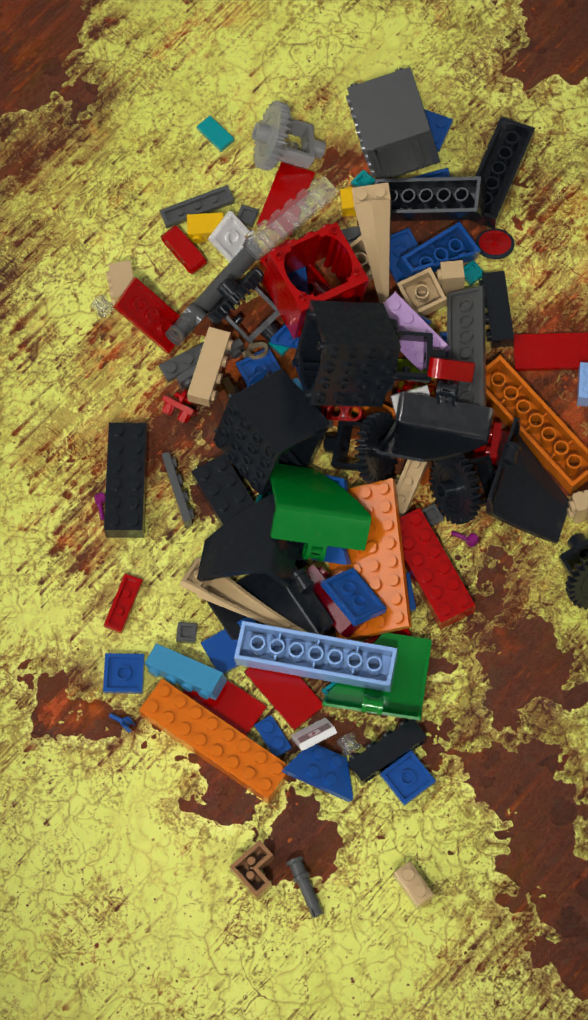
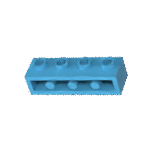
M157 643L145 661V665L151 675L164 677L167 682L173 685L175 683L182 685L181 687L186 691L192 692L193 690L207 700L211 698L216 701L227 682L223 672Z

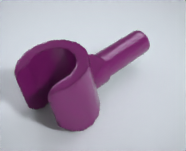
M100 492L94 496L99 510L100 520H104L102 503L105 502V496L103 492Z
M456 531L451 533V535L465 541L469 547L475 546L479 541L478 536L474 533H471L468 537Z

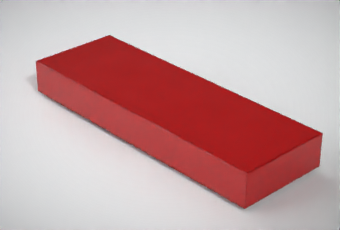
M124 574L103 625L104 628L123 633L143 579Z

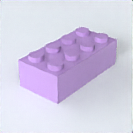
M396 292L384 302L389 318L395 319L398 322V331L433 333V349H445V352L450 349L448 344ZM399 340L401 345L400 351L423 373L424 342Z

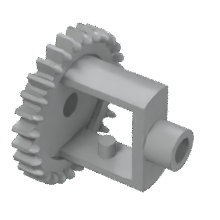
M276 100L269 104V109L266 108V114H263V120L255 124L252 132V139L255 140L254 144H256L253 149L255 151L253 154L255 166L267 171L276 167V163H279V161L308 169L315 158L321 159L323 157L326 143L314 139L312 124L291 119L290 107L286 103ZM287 134L301 138V151L290 146H282L287 145V142L284 141V138L289 137Z

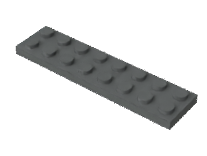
M482 285L447 293V344L450 347L447 351V359L476 363L473 382L447 380V383H459L457 401L486 406L485 289Z

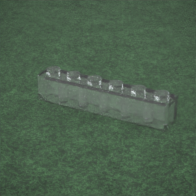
M325 176L320 180L316 178L309 185L310 188L307 190L305 188L297 194L296 199L288 200L281 211L277 209L271 215V219L268 221L266 219L257 226V230H251L244 236L243 247L256 261L261 259L336 198L339 191Z

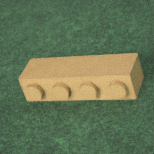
M212 327L208 328L187 393L189 402L210 407L212 401L215 402L217 397L216 386L221 384L223 377L221 371L228 362L226 355L228 350L231 351L234 340L231 339V332Z

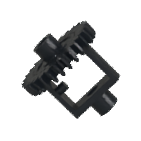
M258 267L248 272L237 283L228 276L216 288L223 298L207 315V318L212 323L219 324L222 322V318L225 319L249 344L259 334L270 342V338L280 329L274 322L280 313L270 295L259 285V282L263 280L264 273ZM252 289L256 290L274 310L248 334L239 325L244 319L239 314L233 318L229 310H235L234 305H240V299L246 300L244 295L246 293L251 295L249 290Z
M390 318L398 340L424 342L423 373L410 372V367L403 366L402 372H393L387 391L393 389L395 381L430 383L432 377L427 376L430 357L446 359L445 349H433V333L398 331L397 320Z
M377 411L367 415L363 422L339 420L337 434L326 435L323 443L324 451L333 454L331 466L339 470L361 472L359 476L369 484L392 477V471L395 472L394 464L398 465L396 457L377 454L376 448L395 422V419H392L393 416L389 415V413ZM352 429H360L357 434L361 436V439L355 440L360 446L354 448L359 451L354 457L360 458V460L356 461L355 464L346 463Z
M462 454L448 459L433 461L434 465H431L433 472H429L433 478L429 480L433 484L430 490L434 491L431 496L436 498L434 503L439 505L438 509L442 511V516L446 517V521H451V524L456 523V525L468 523L475 519V516L478 515L477 511L481 507L487 505V498L498 467L493 468L490 455L464 459L465 455ZM473 464H476L480 478H474L477 471H471V468L474 467ZM481 480L482 486L476 485V482ZM482 487L486 497L485 500H480L479 497L483 494L477 492Z
M578 533L570 537L568 540L570 550L559 555V560L568 573L565 590L569 599L578 608L583 607L584 610H587L588 560H585L588 559V539L584 534Z

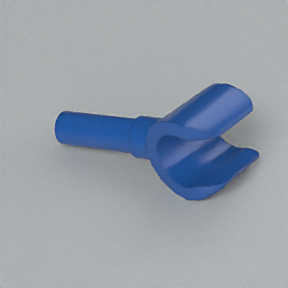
M113 713L109 714V717L119 722L126 732H131L128 727L129 725L133 724L136 726L130 717L120 718Z

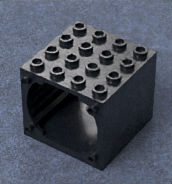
M310 300L296 353L292 359V365L296 367L304 389L303 397L307 398L309 405L383 406L401 350L400 342L384 303Z
M282 368L274 373L270 371L264 376L265 378L237 394L234 392L230 393L227 397L229 400L219 426L214 431L216 434L213 441L216 447L222 450L228 461L234 464L239 473L247 479L251 487L260 496L272 489L270 478L276 464L305 468L312 465L331 424L315 405H309L307 398L303 397V391Z

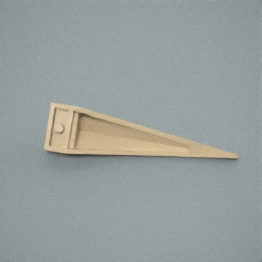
M388 182L352 188L354 208L379 303H384L389 298L391 195Z
M198 557L181 580V587L196 593L197 597L269 626L307 632L269 608L229 577L208 581L197 580L201 561Z

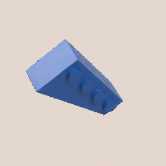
M458 222L402 256L396 266L407 279L431 267L433 272H437V269H440V262L463 260V263L476 260L481 250L462 224Z

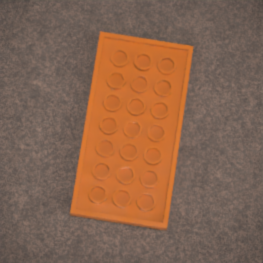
M391 478L350 488L348 493L371 515L367 543L364 551L347 549L351 564L342 565L329 562L330 577L354 568L386 606L387 610L386 613L366 621L349 638L344 637L336 630V638L356 640L411 628L395 480Z

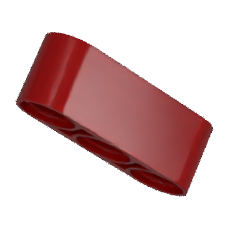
M175 225L160 236L165 246L191 275H194L207 265L204 256L178 226Z
M430 357L427 376L438 379L473 382L476 363Z
M321 406L322 414L327 420L361 421L366 414L363 406H338L341 413L336 417L333 414V409L336 406ZM355 407L359 410L357 418H354L351 414L352 409Z

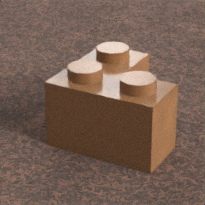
M259 840L229 868L231 873L256 901L272 889V883L261 871L274 860V856Z

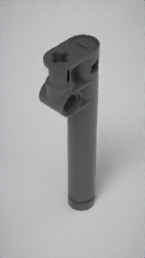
M248 242L198 298L187 307L174 325L169 327L165 333L166 337L173 344L179 346L223 298L216 288L228 276L237 282L261 256L260 250L254 244Z

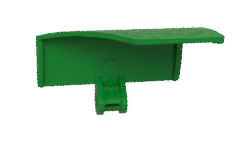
M276 464L270 478L275 500L271 538L303 542L302 558L305 560L309 558L317 559L319 562L324 561L327 546L365 550L371 525V515L353 496L336 482L315 469Z
M394 633L381 634L373 644L393 647L398 650L391 692L337 683L324 697L322 706L421 721L432 640Z

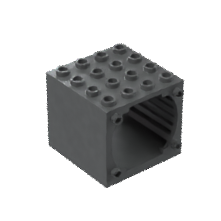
M411 67L399 68V71L397 68L393 73L360 84L354 83V86L352 83L347 88L349 95H346V99L356 126L355 129L360 140V146L372 177H376V179H391L440 163Z

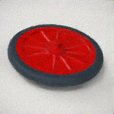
M501 229L485 230L476 239V245L481 250L480 254L489 259L505 258L512 253L515 246L513 237Z

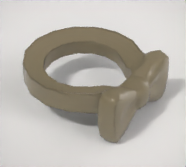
M252 341L246 350L242 352L244 359L247 357L260 359L268 354L269 347L265 342L254 343ZM258 347L265 349L258 355L251 354V351Z

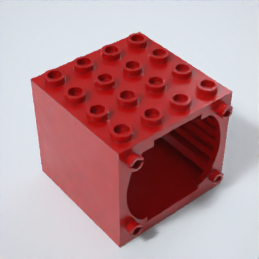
M336 222L325 224L316 232L310 231L298 240L292 239L281 248L279 246L273 248L268 255L262 283L292 337L296 339L301 335L310 300L362 302L369 278ZM326 257L324 267L329 268L332 266L331 272L336 273V277L340 280V286L315 297L314 294L307 295L305 292L299 291L291 283L287 276L288 274L310 264L314 267L316 261Z

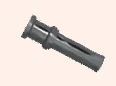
M299 856L288 861L286 865L292 871L293 881L296 884L298 883L311 917L316 918L324 914L309 880L310 873L306 871L303 864V856Z

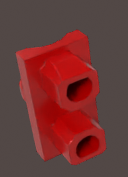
M184 390L182 394L179 392L175 393L174 397L178 398L179 401L166 395L162 399L165 401L162 412L172 416L175 408L180 409L181 411L177 419L187 424L192 415L196 416L198 411L184 405L185 403L192 404V402L188 401L187 390Z

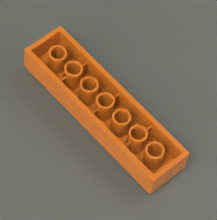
M501 355L486 366V403L491 408H494V412L510 429L514 418H520L519 435L535 457L571 495L588 481L587 447Z
M161 679L139 709L141 717L267 804L272 801L289 777V775L282 773V769L288 764L164 679Z

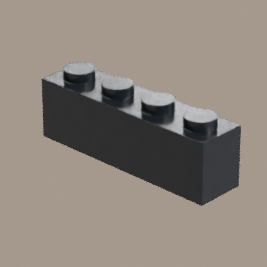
M505 271L482 273V280H479V286L483 285L485 289V325H488L486 341L490 342L491 348L513 346L514 333Z
M408 719L404 720L398 725V729L393 732L392 730L386 732L382 736L383 739L377 743L375 741L371 742L366 746L364 752L361 754L357 752L349 758L348 767L361 786L379 775L410 750L413 752L427 742L426 734L414 719L410 721Z

